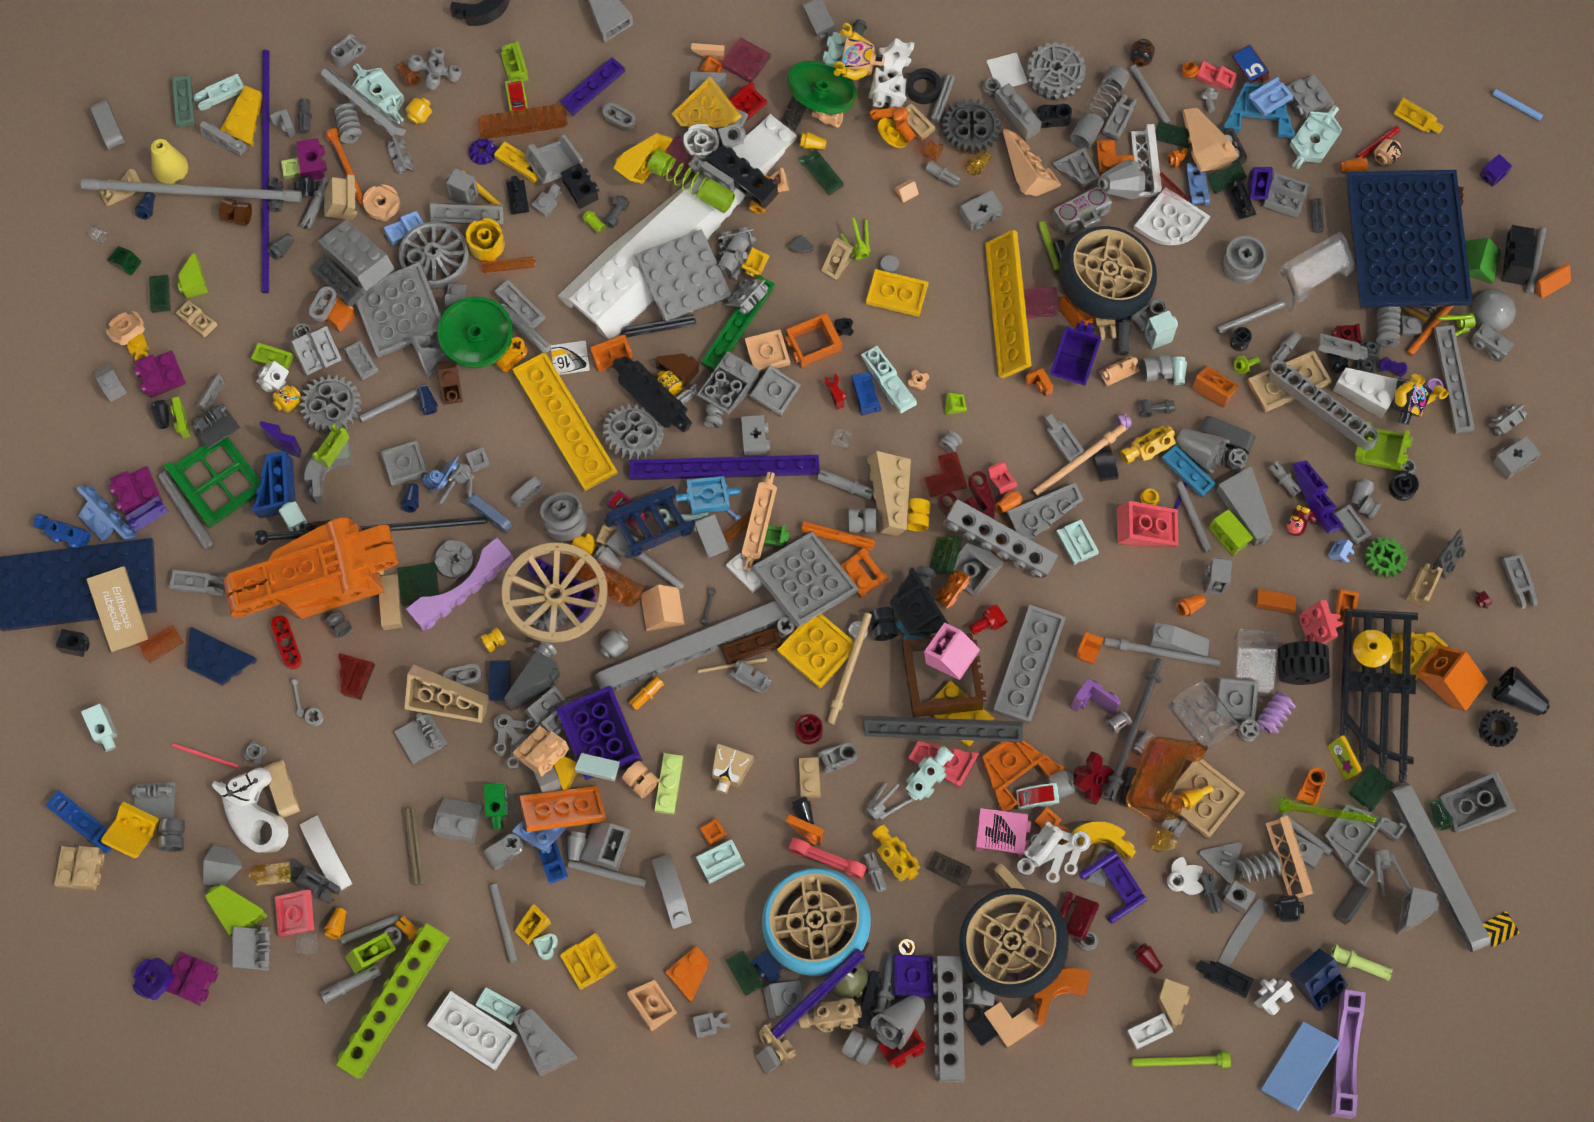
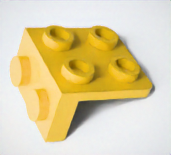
M123 801L119 807L116 820L103 835L101 842L132 858H137L155 835L159 818Z

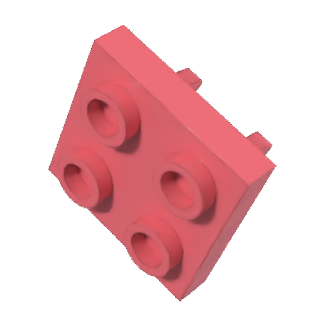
M1320 600L1298 615L1306 641L1326 644L1338 636L1336 628L1343 625L1342 622L1337 621L1341 616L1330 612L1327 600Z

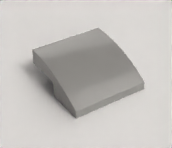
M1275 173L1269 189L1268 199L1265 200L1263 207L1298 218L1310 184Z
M327 326L289 341L304 375H309L342 360Z
M554 686L524 712L538 727L541 726L549 733L552 731L558 735L564 730V727L556 709L571 703V700L567 701Z

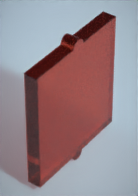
M1161 172L1159 174L1185 200L1188 201L1190 199L1164 173Z

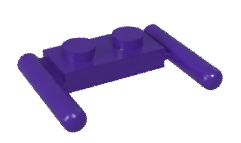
M1112 850L1079 873V877L1085 879L1102 868L1126 904L1108 917V921L1111 924L1147 901V898L1115 850Z

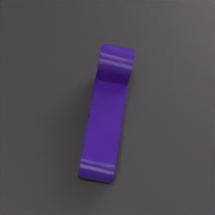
M535 559L549 580L553 576L554 566L541 559ZM529 563L528 570L531 578L543 585ZM561 570L559 571L560 585L568 575ZM573 578L569 585L576 586L583 582ZM591 587L569 595V597L582 599L583 595L590 594L591 598L587 601L596 602L595 592ZM573 604L568 605L571 612L575 610L581 611L580 615L575 616L580 623L586 619L591 611V608Z

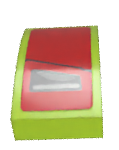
M523 79L505 82L511 117L529 114Z

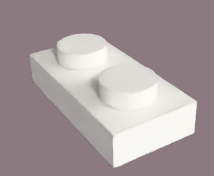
M739 553L726 564V568L751 593H754L763 583L752 570L748 571L749 563L747 570L744 569L746 558Z
M1163 1013L1127 1030V1033L1135 1049L1138 1050L1173 1033V1030Z

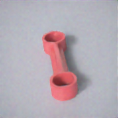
M792 838L788 848L795 855L814 859L844 871L847 875L857 879L863 878L867 868L857 861L843 859L815 848L798 838Z

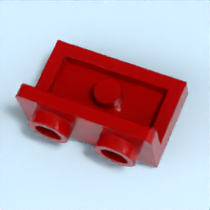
M753 82L744 85L735 96L728 98L736 109L748 114L746 121L767 105V100L755 90Z
M914 1028L908 1041L901 1049L899 1047L891 1049L883 1043L878 1045V1048L890 1068L895 1066L897 1069L907 1063L905 1059L911 1056L916 1058L923 1054L926 1044Z

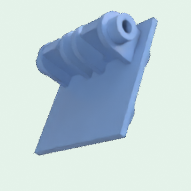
M458 456L448 461L441 472L433 470L422 477V482L430 488L428 493L435 490L438 491L439 488L442 489L448 481L447 475L450 472L453 473L458 466V463H456L459 458Z
M523 819L512 832L519 838L527 841V844H532V847L540 849L542 853L549 854L552 850L550 845L567 827L527 832Z

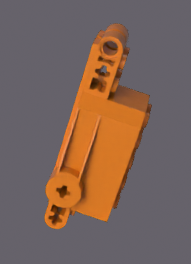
M337 518L274 550L268 561L228 573V576L223 581L232 617H242L282 604L291 614L301 619L383 593L384 588L379 571L397 565L398 559L388 525H379L362 530L357 523L354 524L351 518Z

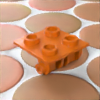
M958 569L953 571L949 575L946 585L937 592L935 601L947 609L950 606L952 607L957 600L956 597L959 598L958 593H962L961 589L964 590L968 585L970 576Z

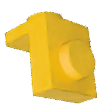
M752 247L745 264L741 266L745 269L744 273L753 277L755 274L761 276L770 255Z

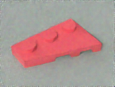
M918 741L908 760L919 765L925 757L927 759L930 756L935 758L941 746ZM948 748L954 753V756L944 765L947 768L945 770L947 775L944 780L961 788L979 753ZM932 767L928 768V771L934 774L935 770Z

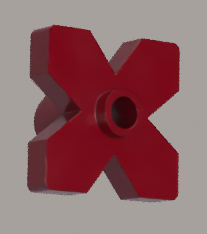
M1091 751L1086 759V765L1078 766L1074 770L1073 777L1075 781L1073 785L1078 790L1085 792V799L1089 803L1097 805L1102 796L1101 785L1108 783L1107 779L1114 774V771L1109 766L1102 765L1103 758L1099 753Z

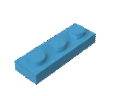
M1176 445L1162 456L1161 460L1201 498L1215 487L1216 483Z

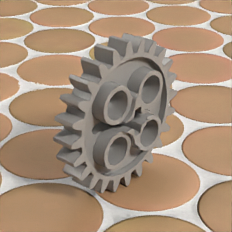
M328 375L326 380L323 376H320V382L314 379L315 385L308 384L309 391L303 390L305 396L300 397L303 402L299 404L300 408L303 409L300 412L304 416L305 422H309L310 427L315 426L316 431L322 428L323 433H326L327 429L331 432L333 424L338 429H341L342 426L348 429L347 423L354 424L352 418H358L356 412L361 411L360 406H358L362 404L359 399L361 396L357 392L356 386H353L351 381L346 383L345 377L339 380L338 375L334 379ZM325 391H331L329 394L323 395ZM342 398H347L346 401L339 402ZM317 406H322L321 409H319V410H314L315 407H317ZM334 413H337V414H338L337 417L331 418V415H332V414H334Z
M628 404L627 409L622 405L620 406V411L614 409L613 414L609 413L608 418H605L602 430L605 444H609V450L615 448V455L621 452V458L628 455L629 460H631L632 456H635L638 460L639 455H642L645 459L647 453L652 456L653 450L658 451L664 436V427L648 411L646 412L644 407L641 410L638 409L637 404L634 408H631L630 404Z

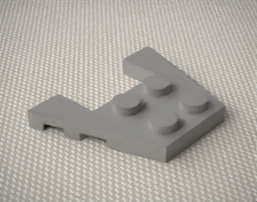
M1346 805L1324 835V839L1358 884L1365 886L1374 874V871L1357 860L1378 829L1394 841H1397L1407 825Z

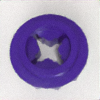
M478 138L477 141H472L471 146L468 147L469 157L476 164H489L495 159L494 154L497 151V147L493 140ZM479 148H486V153H480Z

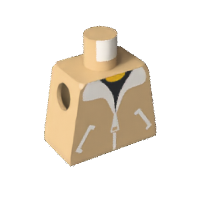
M718 744L712 770V779L719 781L716 791L726 795L730 785L738 788L753 764V755Z

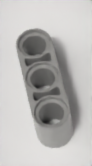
M107 99L91 105L90 109L108 150L125 144Z

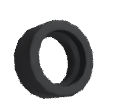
M927 68L913 71L908 77L907 93L912 101L918 104H929L938 98L941 87L939 75ZM927 79L934 84V90L929 93H920L914 89L913 84L917 80Z

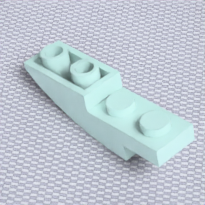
M878 346L861 354L870 373L891 405L894 404L900 413L917 405L916 399L897 376L895 368Z

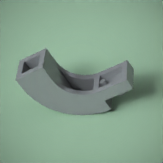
M347 441L330 468L313 460V456L309 460L304 480L309 487L310 497L314 498L316 504L324 503L323 480L326 474L335 467L352 465L349 441Z
M671 854L651 860L672 928L675 929L692 923Z

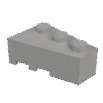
M532 1008L513 1017L540 1077L578 1059L574 1052Z

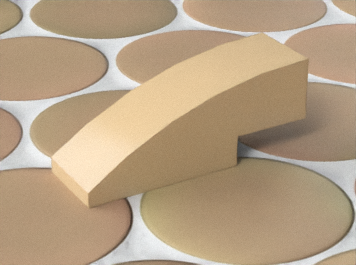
M399 575L381 576L384 592L379 594L381 626L383 630L403 628Z

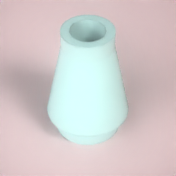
M1173 357L1171 361L1174 385L1185 384L1187 361H1185V357Z

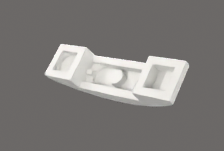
M315 816L300 824L301 830L325 877L340 886L341 890L352 885L319 817Z

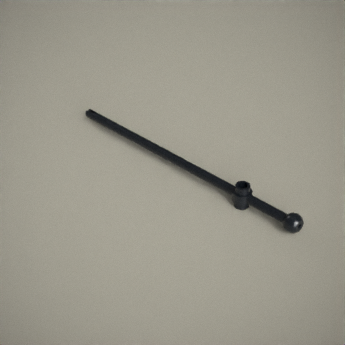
M471 517L381 525H388L390 531L486 524L488 519L486 517ZM304 524V530L267 533L264 530H259L255 532V540L258 545H264L272 540L297 539L316 529V524ZM368 525L359 527L362 530H367L379 525Z

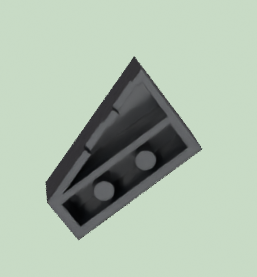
M1512 225L1507 232L1502 282L1524 285L1526 280L1531 278L1534 269V245L1536 241L1534 228Z

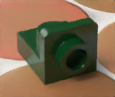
M117 246L107 259L110 264L122 268L128 275H132L141 264V260L132 251Z

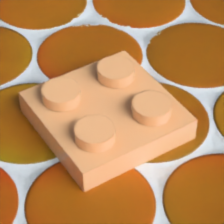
M780 329L745 338L751 364L759 369V373L765 372L769 365L776 369L790 365V359Z

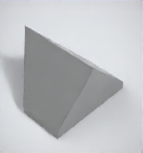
M412 335L410 338L414 350L429 379L438 366V362L442 360L445 354L441 349L438 336Z
M212 845L203 860L204 885H225L243 867L232 848Z

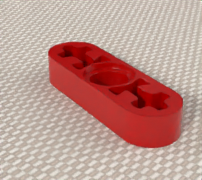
M276 616L271 622V627L282 660L287 668L297 669L302 664V658L290 623L286 617ZM279 622H282L284 624L283 629L285 633L283 634L281 633L279 627H277L279 626ZM285 638L292 640L291 645L288 647L281 645L282 640ZM288 652H292V655L296 658L295 663L291 664Z

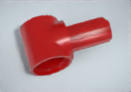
M998 604L988 608L983 613V618L971 624L969 628L976 635L987 628L997 630L1004 626L1008 620Z

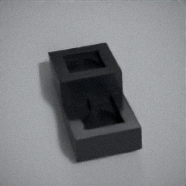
M1110 446L1103 447L1092 455L1099 482L1118 479V470Z

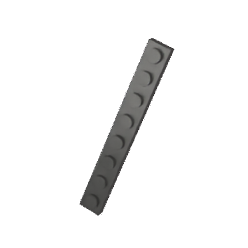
M865 716L864 719L865 736L997 742L1023 741V722L887 716Z

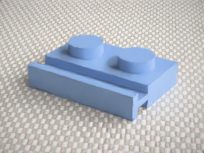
M1278 77L1253 91L1248 96V99L1252 100L1253 105L1263 117L1293 98V94L1279 81Z

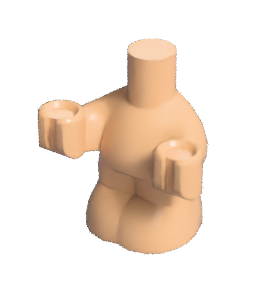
M813 110L812 117L818 118L824 124H831L833 127L838 128L842 123L843 113L826 114Z

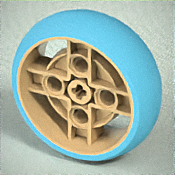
M807 868L794 872L784 878L770 893L762 915L763 936L771 954L789 970L807 976L830 975L856 949L862 951L869 937L871 926L869 905L860 888L845 875L827 868ZM822 885L839 889L848 896L852 905L842 906L836 898L822 892ZM802 889L803 895L793 902L788 914L778 916L785 901L793 893ZM813 898L819 900L815 906L809 905L810 900ZM834 915L841 916V920L839 922L831 921ZM815 918L819 919L817 925H814L813 923L815 921ZM800 921L801 925L799 928L794 929L791 927L792 923ZM855 928L849 942L840 951L830 955V948L839 942L845 929ZM790 937L796 945L810 951L811 959L800 958L792 954L783 946L780 939ZM816 938L824 939L821 945L814 944Z

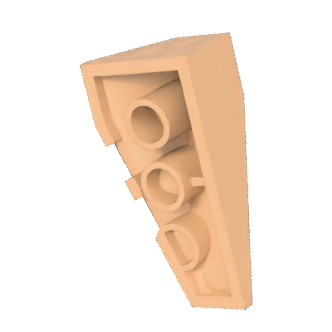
M1198 108L1184 109L1182 113L1185 127L1190 134L1188 141L1192 144L1193 148L1191 154L1199 171L1227 169L1238 157L1231 141Z
M1004 129L1003 135L1015 178L1021 192L1025 195L1037 197L1060 187L1061 183L1050 168L1045 169L1040 164L1042 160L1038 156L1029 152L1030 147L1016 132Z

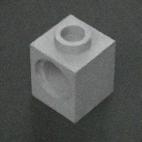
M739 123L720 128L717 132L721 145H724L726 148L744 144V138H746L744 127L740 128ZM730 132H734L737 134L738 138L735 140H731L728 137V134Z
M1234 881L1232 885L1228 884L1222 894L1225 897L1222 902L1244 914L1256 893ZM1238 892L1241 894L1242 900H1235L1233 893Z

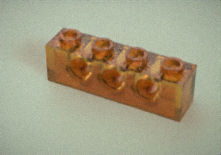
M570 556L564 572L569 574L579 559ZM598 562L606 577L607 596L629 608L638 604L645 587ZM584 563L574 578L584 583L596 578L592 569ZM599 584L592 587L598 591L600 590Z

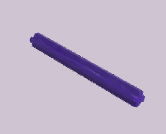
M856 949L770 1030L775 1038L779 1039L862 962L865 959L864 953Z

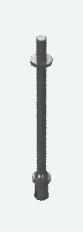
M1156 658L1151 673H1146L1144 676L1148 680L1115 772L1107 779L1108 785L1103 795L1105 800L1108 797L1107 801H1115L1118 789L1123 784L1121 776L1155 683H1161L1162 681L1160 676H1158L1163 664L1162 659Z

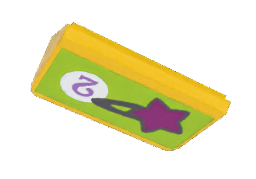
M1343 735L1328 745V749L1343 779L1348 780L1358 776L1362 769L1346 737Z

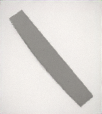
M1260 898L1257 899L1234 931L1218 962L1230 967L1267 908L1268 904Z

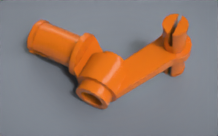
M904 106L901 108L871 110L870 116L874 120L892 117L896 122V130L901 132L908 143L917 137L908 125L907 116L909 112Z

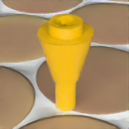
M1209 784L1201 789L1182 791L1179 793L1178 802L1181 807L1190 810L1204 795L1212 792L1214 789Z

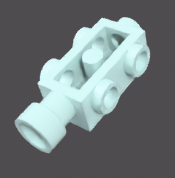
M942 745L939 748L935 758L930 756L927 759L925 757L918 765L921 769L917 774L912 773L907 779L908 785L906 789L909 791L908 795L913 799L923 800L924 797L928 799L935 791L932 788L936 782L941 783L946 777L945 770L947 768L944 765L952 759L954 753ZM932 767L935 770L933 775L928 773V768ZM917 783L922 784V790L916 789Z

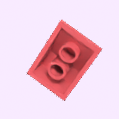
M1128 501L1118 506L1117 543L1130 546H1179L1178 509Z

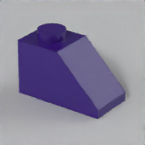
M1253 167L1249 171L1247 189L1250 199H1268L1272 167Z

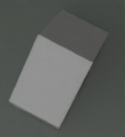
M554 767L542 777L534 772L542 793L563 790Z

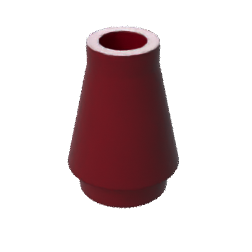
M1144 943L1133 953L1136 956L1135 959L1149 968L1154 974L1163 967L1151 945L1148 946Z

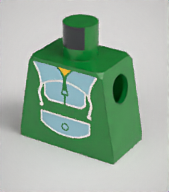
M504 783L484 784L485 815L491 819L492 830L504 829L503 818L508 817V786ZM500 805L499 811L494 812V807Z

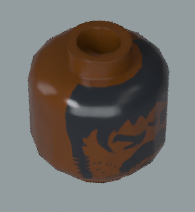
M1140 39L1132 45L1130 60L1136 66L1143 67L1152 62L1155 47L1151 41Z

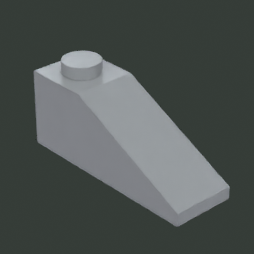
M1155 622L1152 629L1150 646L1208 657L1210 639L1176 626Z

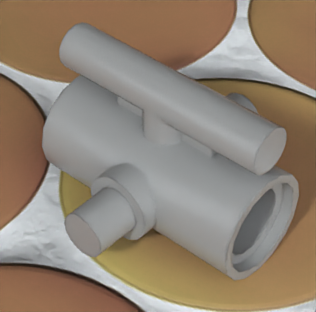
M738 235L733 237L726 250L718 253V257L721 260L717 267L719 266L722 273L731 275L730 278L733 281H737L743 270L741 266L745 264L751 248L748 247V241Z

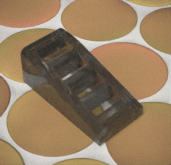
M937 851L934 852L926 867L927 870L962 888L965 887L972 874L970 866ZM939 859H942V862H941L939 868L936 869L935 867H936V865H937ZM946 863H949L946 871L943 872ZM954 866H955V867H957V868H956V870H955V872H954V874H953V876H952V875H950V874H951V872H952V870H953V868H954Z

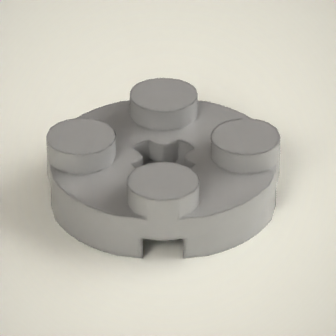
M448 540L437 550L435 565L440 574L446 578L457 579V577H464L471 571L474 565L473 553L465 543ZM457 556L459 562L451 564L450 558Z

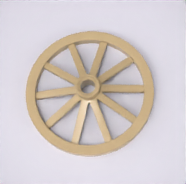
M547 543L525 551L510 565L503 579L502 601L509 620L526 636L543 642H564L583 635L598 622L607 603V582L601 566L589 553L570 544ZM554 553L553 584H550L534 558ZM560 553L574 556L579 560L560 585ZM529 562L546 589L515 575L523 565ZM584 563H586L592 569L596 578L566 589ZM512 582L543 596L510 601ZM599 584L600 590L597 603L569 597V595ZM553 594L560 595L558 598H551ZM545 602L525 622L518 617L513 607ZM565 603L591 608L594 611L583 623H580ZM549 607L551 608L549 632L530 627ZM558 608L569 618L575 626L574 628L556 632Z

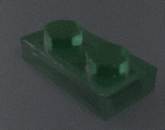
M168 274L150 276V308L152 313L171 311Z

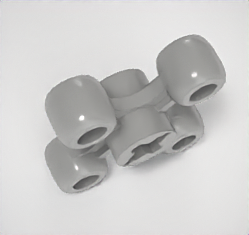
M440 47L431 49L429 61H423L422 57L416 54L412 55L408 61L410 70L415 72L421 69L426 70L425 85L431 90L439 87L441 75H446L449 81L457 82L462 74L461 68L457 65L444 66V50Z

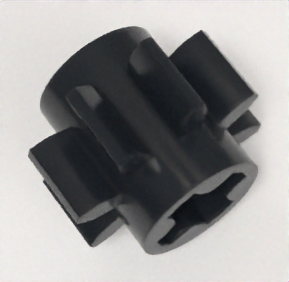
M299 176V180L294 181V190L302 191V196H312L313 191L317 190V182L313 181L312 176Z

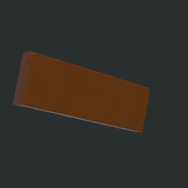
M776 627L721 645V649L727 664H731L778 648L782 645Z

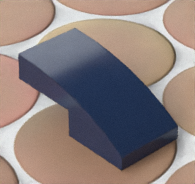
M510 660L490 661V701H505L504 697L510 690Z

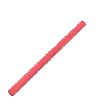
M175 743L172 744V747L237 769L239 768L238 764Z

